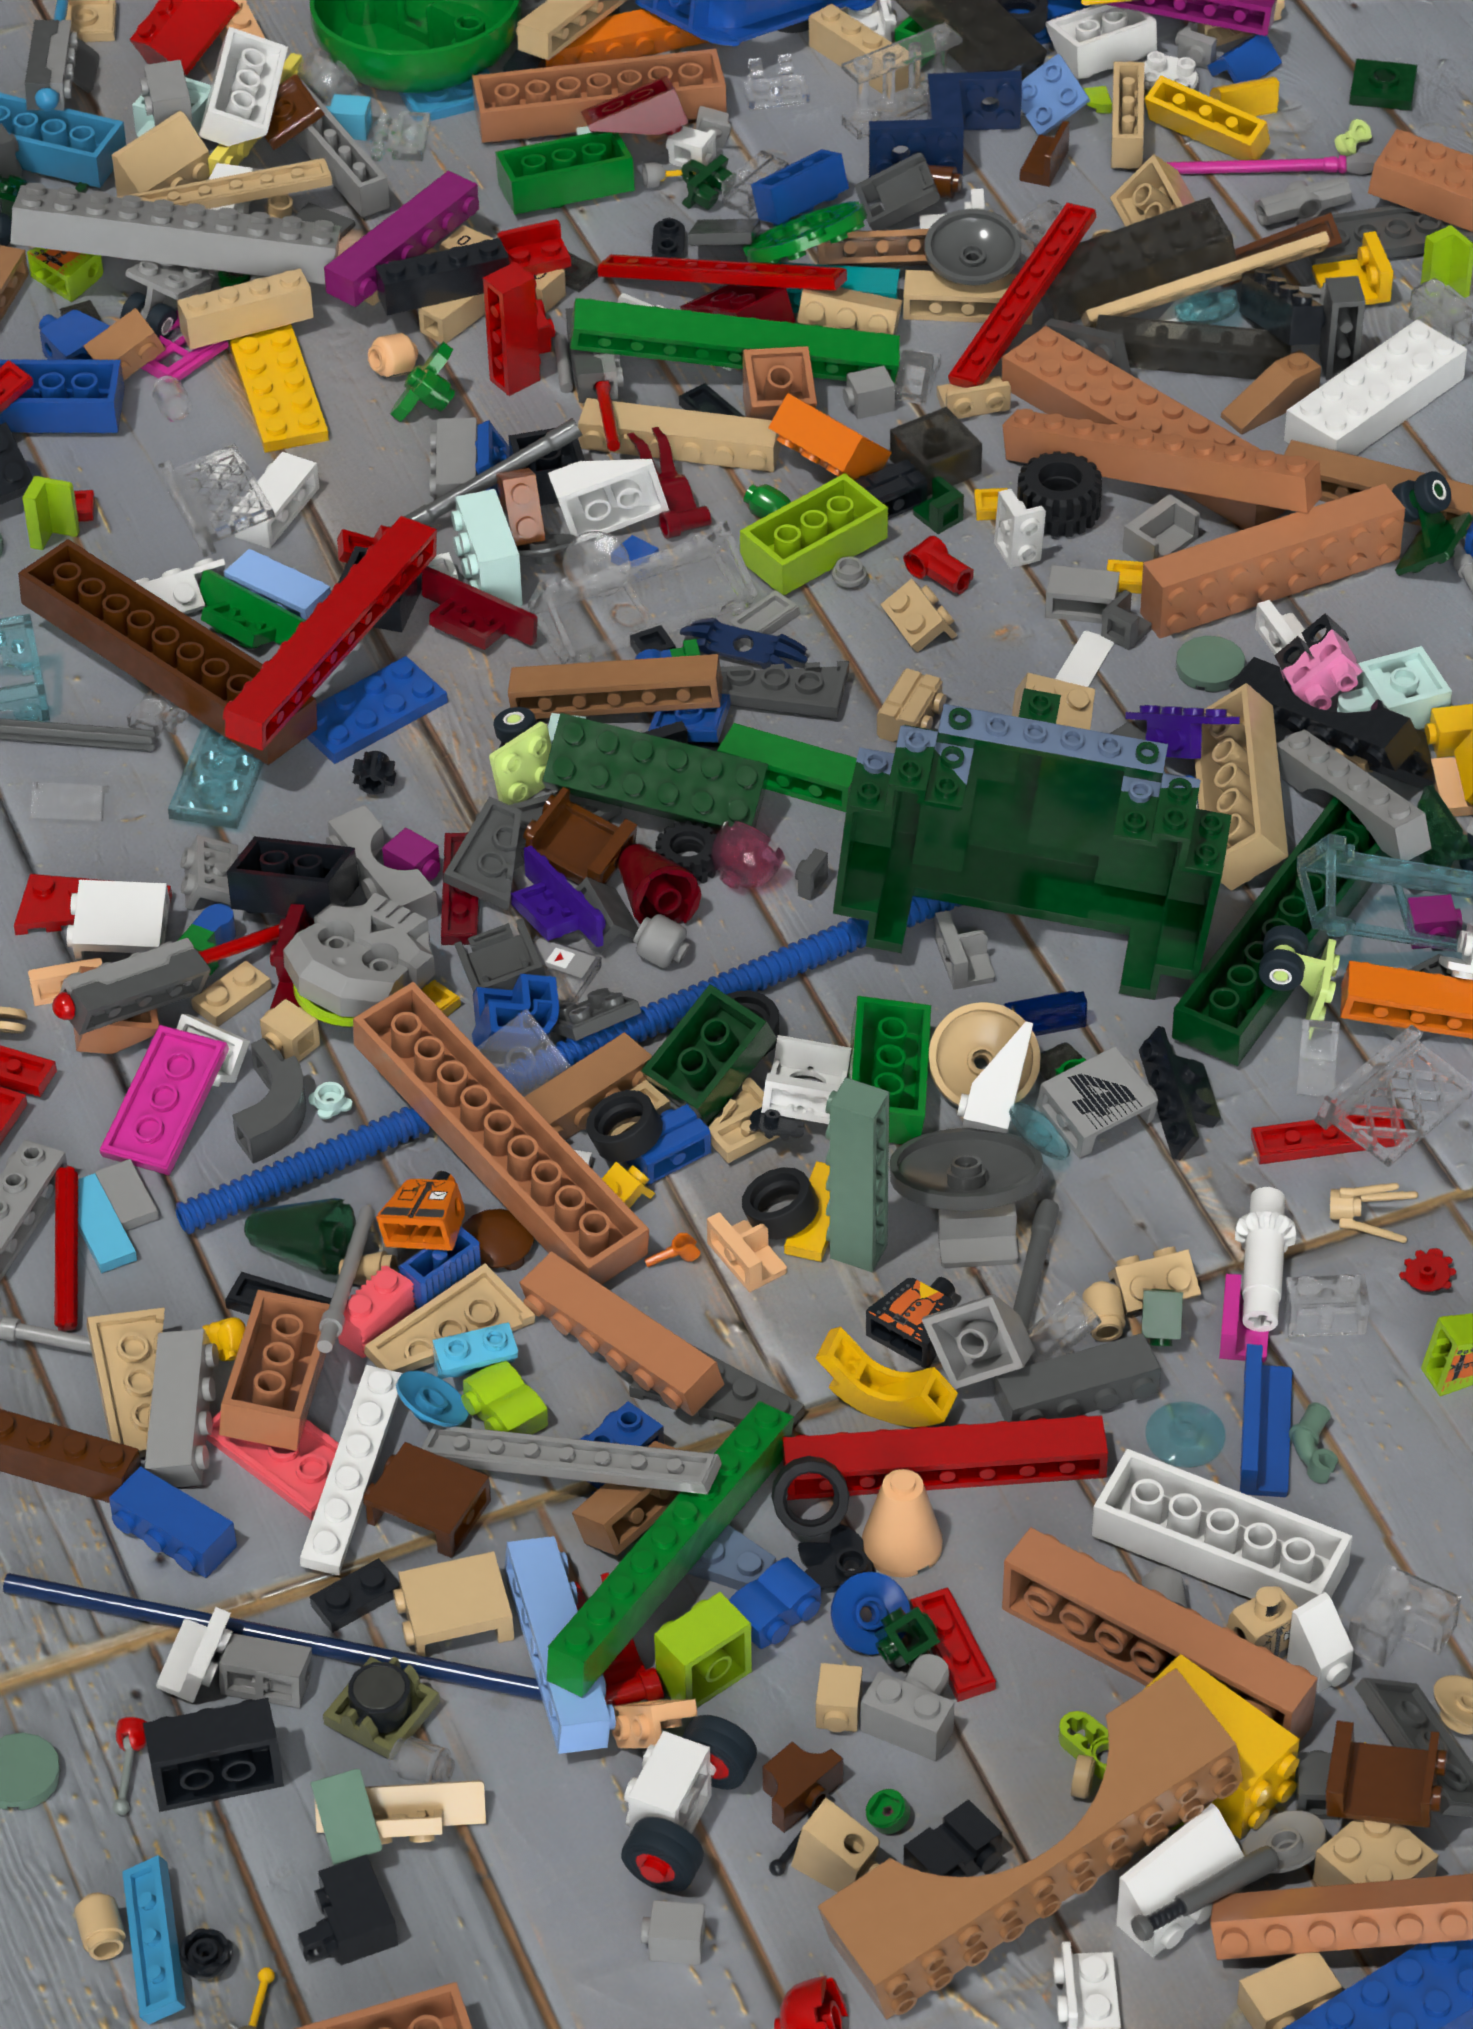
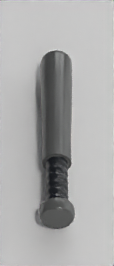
M1270 1846L1260 1847L1199 1884L1175 1896L1174 1902L1159 1908L1156 1912L1154 1911L1147 1916L1143 1914L1135 1916L1131 1920V1927L1135 1936L1141 1941H1148L1154 1936L1155 1930L1176 1920L1178 1917H1187L1273 1872L1279 1866L1278 1854Z

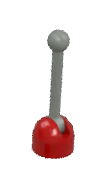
M136 1717L122 1718L118 1720L116 1727V1742L119 1748L125 1751L119 1796L113 1803L114 1813L120 1816L125 1815L130 1807L126 1799L133 1754L136 1751L142 1750L146 1745L143 1723L147 1721Z

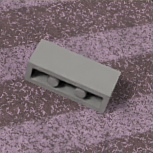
M476 417L437 419L436 432H430L431 452H436V454H430L431 474H436V476H430V496H437L438 499L478 475L475 467L477 462V449L475 446V441L477 440Z

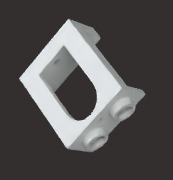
M778 1035L772 1069L767 1074L761 1112L765 1113L769 1109H774L780 1113V1116L829 1124L830 1114L826 1113V1103L830 1093L833 1090L838 1091L845 1077L847 1078L852 1048ZM795 1076H812L822 1082L795 1078Z

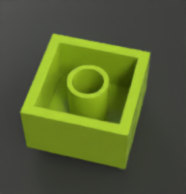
M718 1592L708 1600L704 1599L697 1602L689 1612L675 1621L666 1622L654 1634L656 1671L662 1689L671 1699H696V1707L698 1708L752 1672L751 1623L721 1592Z

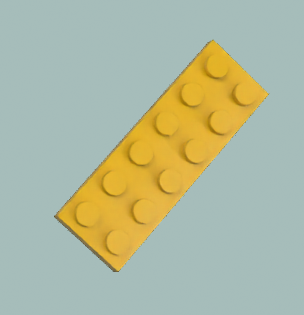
M291 324L227 340L264 453L329 441L328 429Z

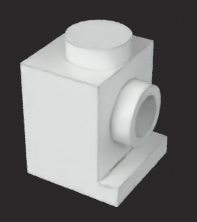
M683 126V129L678 133L668 135L666 149L669 150V164L682 167L686 162L694 159L705 166L709 165L716 157V131L710 129L707 133Z

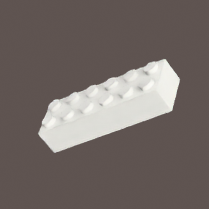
M1416 319L1287 409L1284 441L1290 443L1291 440L1355 456L1462 381L1464 379L1467 348Z
M1126 1449L1093 1507V1537L1250 1599L1256 1597L1257 1591L1266 1586L1280 1587L1298 1607L1324 1592L1332 1598L1349 1566L1352 1535L1130 1449Z

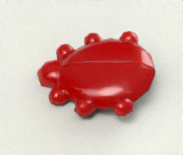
M1431 1248L1427 1253L1419 1250L1415 1252L1416 1259H1405L1406 1271L1400 1272L1399 1277L1401 1280H1407L1411 1287L1422 1292H1434L1441 1288L1445 1290L1451 1288L1452 1283L1448 1280L1450 1277L1455 1276L1456 1270L1449 1268L1448 1265L1452 1264L1453 1259L1451 1257H1443V1251L1440 1249Z

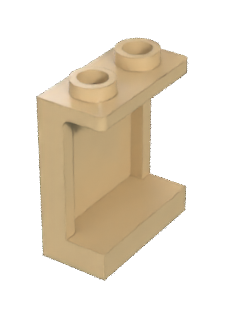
M494 1551L398 1572L400 1589L393 1590L395 1605L398 1614H406L407 1621L402 1622L403 1635L406 1646L414 1645L416 1655L426 1656L425 1646L427 1644L494 1629L498 1643L514 1640L513 1616Z

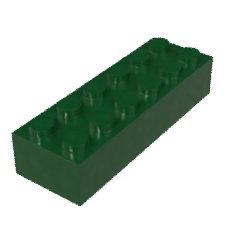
M560 713L542 782L546 789L559 792L564 786L574 796L683 823L692 821V825H696L699 822L704 824V828L709 826L715 831L753 840L770 775V768L767 763Z

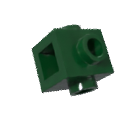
M901 1607L880 1620L884 1628L874 1633L878 1639L875 1645L880 1656L887 1664L893 1663L896 1669L907 1663L911 1667L919 1655L931 1654L929 1649L940 1642L936 1635L937 1629L933 1621L925 1612L922 1613L919 1607L907 1613ZM898 1633H903L908 1637L907 1647L902 1643L897 1635Z

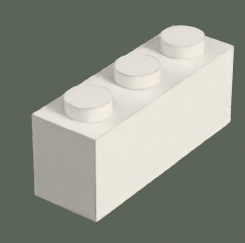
M281 452L276 460L267 466L261 478L251 485L249 492L241 502L233 507L231 521L234 525L235 537L270 549L319 489L317 463Z

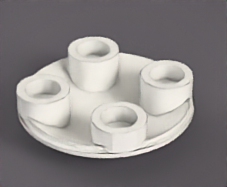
M1154 51L1149 53L1147 60L1144 61V88L1148 91L1151 90L1160 76H1164L1191 89L1197 86L1198 74L1195 70L1196 63L1191 58L1165 56L1161 52Z

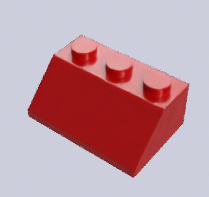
M159 0L146 19L139 24L129 40L147 64L181 60L184 75L187 76L240 9V6L233 0Z

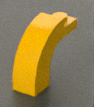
M841 1326L829 1330L815 1357L833 1377L828 1388L841 1400L870 1417L898 1426L921 1427L945 1422L958 1395V1392L935 1367L916 1372H900L877 1363L861 1349Z

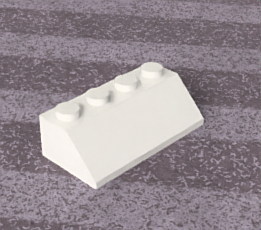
M232 27L228 28L219 52L199 137L225 146H231L267 134L288 46Z

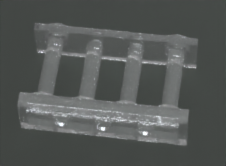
M942 23L843 63L842 70L857 83V108L842 114V125L854 137L860 140L869 136V121L909 120L927 113L928 80L921 82V59L934 55V73H946L947 49L961 44L962 37L949 25ZM909 65L908 87L895 93V70ZM883 75V97L869 103V80Z

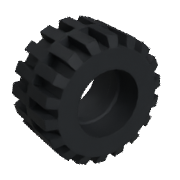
M1059 451L1053 452V454H1040L1039 458L1033 457L1028 460V464L1022 466L1021 473L1018 474L1017 499L1024 503L1026 509L1043 506L1046 511L1044 535L1049 534L1055 538H1058V536L1072 537L1074 533L1080 535L1086 532V528L1091 529L1095 525V521L1099 520L1102 475L1093 462H1087V458L1083 456L1077 457L1075 453L1068 452L1063 454Z

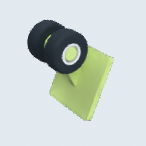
M512 707L500 712L494 719L493 725L496 737L502 742L499 749L489 756L498 799L508 805L526 801L546 788L542 780L552 746L547 724L542 721L536 723L534 713L527 708Z
M1288 925L1276 926L1271 928L1264 937V956L1260 961L1259 977L1266 986L1274 990L1287 991L1301 985L1309 993L1303 1037L1310 1039L1315 1026L1322 1027L1327 1008L1324 1006V1002L1331 1003L1334 996L1336 982L1330 979L1331 976L1335 977L1340 961V955L1334 954L1336 940L1328 939L1321 959L1307 956L1308 938L1300 929Z

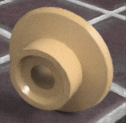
M1458 1675L1441 1677L1434 1685V1697L1441 1709L1440 1717L1442 1721L1455 1732L1466 1735L1473 1734V1679Z

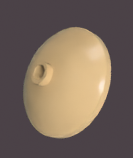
M988 1002L967 1004L949 1013L935 1029L929 1044V1071L942 1095L959 1107L961 1095H969L973 1081L984 1070L977 1068L974 1060L982 1058L988 1065L1026 1021L1013 1010ZM1033 1030L1014 1105L1019 1103L1029 1093L1039 1073L1040 1049Z

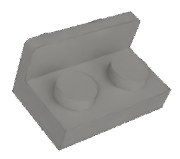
M197 835L191 847L184 849L180 866L185 869V876L181 885V893L185 894V908L193 910L200 897L231 905L227 870L238 858V845Z

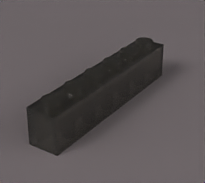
M1098 314L1096 329L1123 335L1130 368L1256 380L1275 361L1292 354V345H1288L1264 329Z

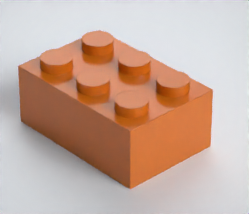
M787 393L768 427L779 434L776 441L797 451L812 462L821 465L834 475L840 476L845 473L853 480L883 469L892 454L891 451Z

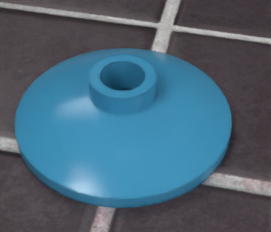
M407 1371L401 1374L396 1382V1390L400 1399L423 1422L434 1423L444 1427H457L462 1425L469 1416L462 1403L461 1394L449 1383L432 1374L421 1371Z

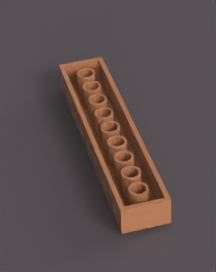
M1044 326L1002 357V381L1010 383L1011 393L1046 414H1060L1063 417L1079 420L1090 419L1096 423L1119 424L1125 428L1148 429L1154 433L1177 434L1183 438L1211 440L1213 443L1229 446L1240 445L1247 449L1263 451L1047 326ZM1180 491L1243 529L1272 521L1286 511V509Z
M414 982L353 1018L354 1046L548 1253L552 1251L601 1285L648 1255L649 1228Z

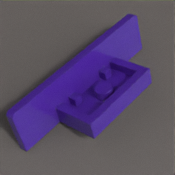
M1140 705V712H1125V719L1147 720L1145 740L1168 744L1166 757L1201 759L1202 724H1240V717L1227 716V709Z
M532 846L525 847V876L534 885L511 893V905L547 941L580 930L597 948L603 946V930L606 927L602 912L599 909H595L585 899L583 893L577 891L567 881L564 874L559 873L544 855H540Z

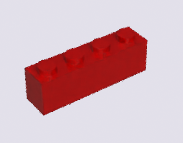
M516 262L483 277L490 381L508 396L540 381L541 365L538 346L540 336L537 328L538 307L536 305L535 293L537 284L534 276Z

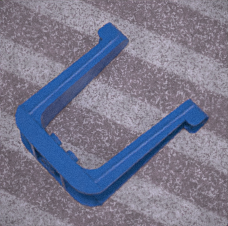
M635 0V3L641 8L710 43L724 46H739L743 41L809 20L811 14L829 4H833L839 9L847 7L851 10L860 11L871 7L876 2V0Z

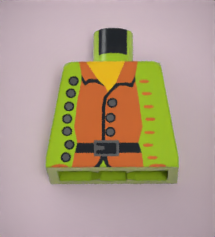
M38 247L27 251L31 277L69 302L76 300L103 275L101 255Z
M1473 1313L1438 1317L1421 1370L1439 1396H1444L1473 1385Z

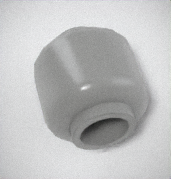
M661 914L655 915L652 919L646 917L633 939V942L637 944V954L663 969L669 967L673 961L680 964L690 947V944L685 942L687 936L686 929Z

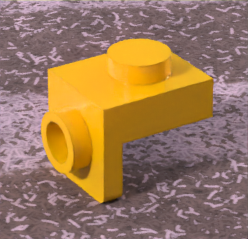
M615 1162L602 1177V1180L629 1208L641 1194H644L649 1199L655 1195L646 1186L650 1179L634 1165L627 1170L618 1162Z

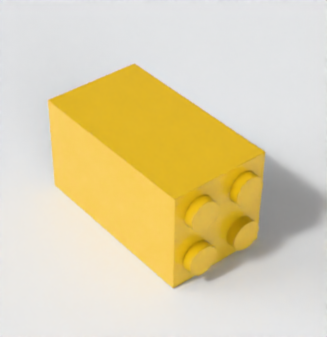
M1180 1654L1145 1688L1177 1668L1236 1743L1243 1781L1239 1783V1787L1230 1796L1224 1799L1217 1798L1211 1803L1219 1809L1231 1833L1241 1840L1251 1828L1258 1830L1267 1820L1270 1810L1278 1802L1284 1804L1293 1795L1297 1786L1295 1774L1300 1759L1297 1758L1300 1739Z

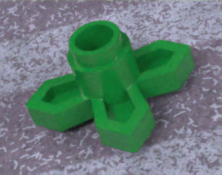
M442 342L431 353L423 366L420 364L410 372L405 380L404 387L406 390L396 401L390 412L391 416L401 422L411 412L418 400L431 410L435 408L441 412L446 408L456 391L450 387L451 383L438 373L448 361L453 348Z

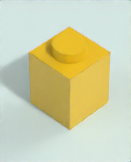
M1473 704L1431 709L1430 723L1425 724L1427 743L1428 745L1432 744L1437 758L1455 756L1454 750L1473 730Z

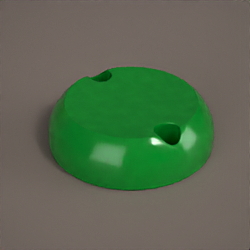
M310 0L309 2L313 33L319 47L328 59L345 75L362 84L398 93H424L452 88L470 81L473 75H478L486 68L493 67L512 44L516 36L518 22L521 20L522 0Z

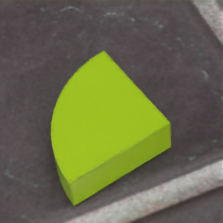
M1106 86L1083 88L1090 98L1089 103L1086 104L1087 106L1096 108L1097 113H1112V102Z

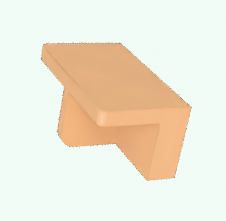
M720 1212L707 1218V1244L749 1293L787 1273V1266L768 1245V1228L764 1224H759L752 1228L747 1220H743L731 1226Z

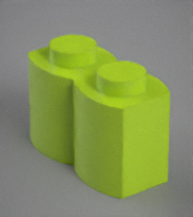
M507 1361L491 1364L463 1380L462 1403L470 1415L474 1416L476 1414L484 1421L486 1430L533 1435L548 1426V1409L539 1395L524 1383L518 1372Z

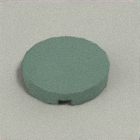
M1218 636L1193 638L1185 642L1177 651L1176 672L1185 684L1195 689L1196 686L1205 687V691L1209 692L1229 689L1228 686L1245 667V656L1242 649L1233 641Z
M16 1733L0 1738V1809L8 1810V1807H19V1810L31 1809L45 1802L56 1790L59 1783L58 1777L61 1772L59 1757L52 1744L39 1735Z

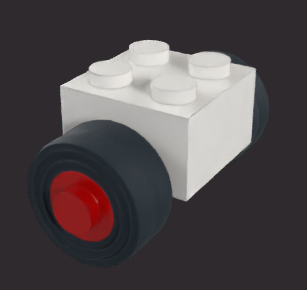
M700 1715L689 1722L682 1737L663 1731L656 1745L650 1744L647 1748L642 1762L643 1769L639 1777H633L626 1788L624 1800L628 1802L629 1807L626 1825L630 1826V1835L623 1845L621 1858L626 1868L643 1883L666 1892L684 1891L692 1883L704 1857L703 1848L692 1835V1832L712 1796L711 1787L726 1790L739 1787L745 1781L756 1759V1745L742 1728L721 1717Z

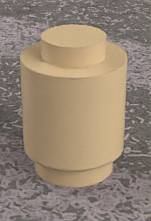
M1106 1281L1093 1283L1082 1294L1087 1330L1097 1341L1109 1342L1116 1340L1123 1334V1328L1126 1324L1121 1290L1116 1285Z
M91 1893L85 1896L74 1909L83 1948L89 1952L93 1959L107 1960L113 1958L123 1950V1942L126 1937L117 1902L114 1897L103 1893Z

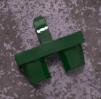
M721 154L707 166L691 159L682 166V178L687 183L686 187L688 190V196L682 201L685 207L690 209L697 203L706 210H709L718 201L719 192L714 189L715 187L725 194L730 193L734 189L737 176L726 169L729 160L727 157Z

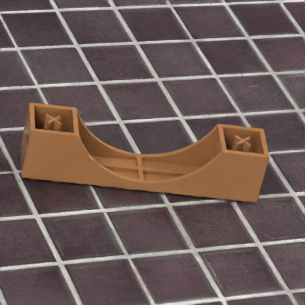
M1177 1668L1105 1715L1109 1732V1751L1105 1773L1096 1797L1078 1824L1060 1842L1045 1853L1015 1868L973 1877H950L924 1873L906 1867L889 1858L817 1906L830 1942L886 2020L895 2014L902 2015L915 2006L917 1999L930 1990L937 1991L950 1983L954 1974L966 1966L972 1967L981 1963L989 1955L990 1950L1002 1942H1011L1017 1939L1024 1932L1027 1925L1039 1917L1047 1918L1060 1908L1063 1901L1075 1893L1082 1894L1091 1889L1097 1882V1878L1111 1869H1121L1130 1862L1133 1854L1147 1845L1154 1846L1160 1843L1167 1836L1169 1830L1181 1822L1187 1823L1200 1815L1204 1807L1215 1799H1224L1236 1791L1239 1783L1243 1781L1237 1745Z

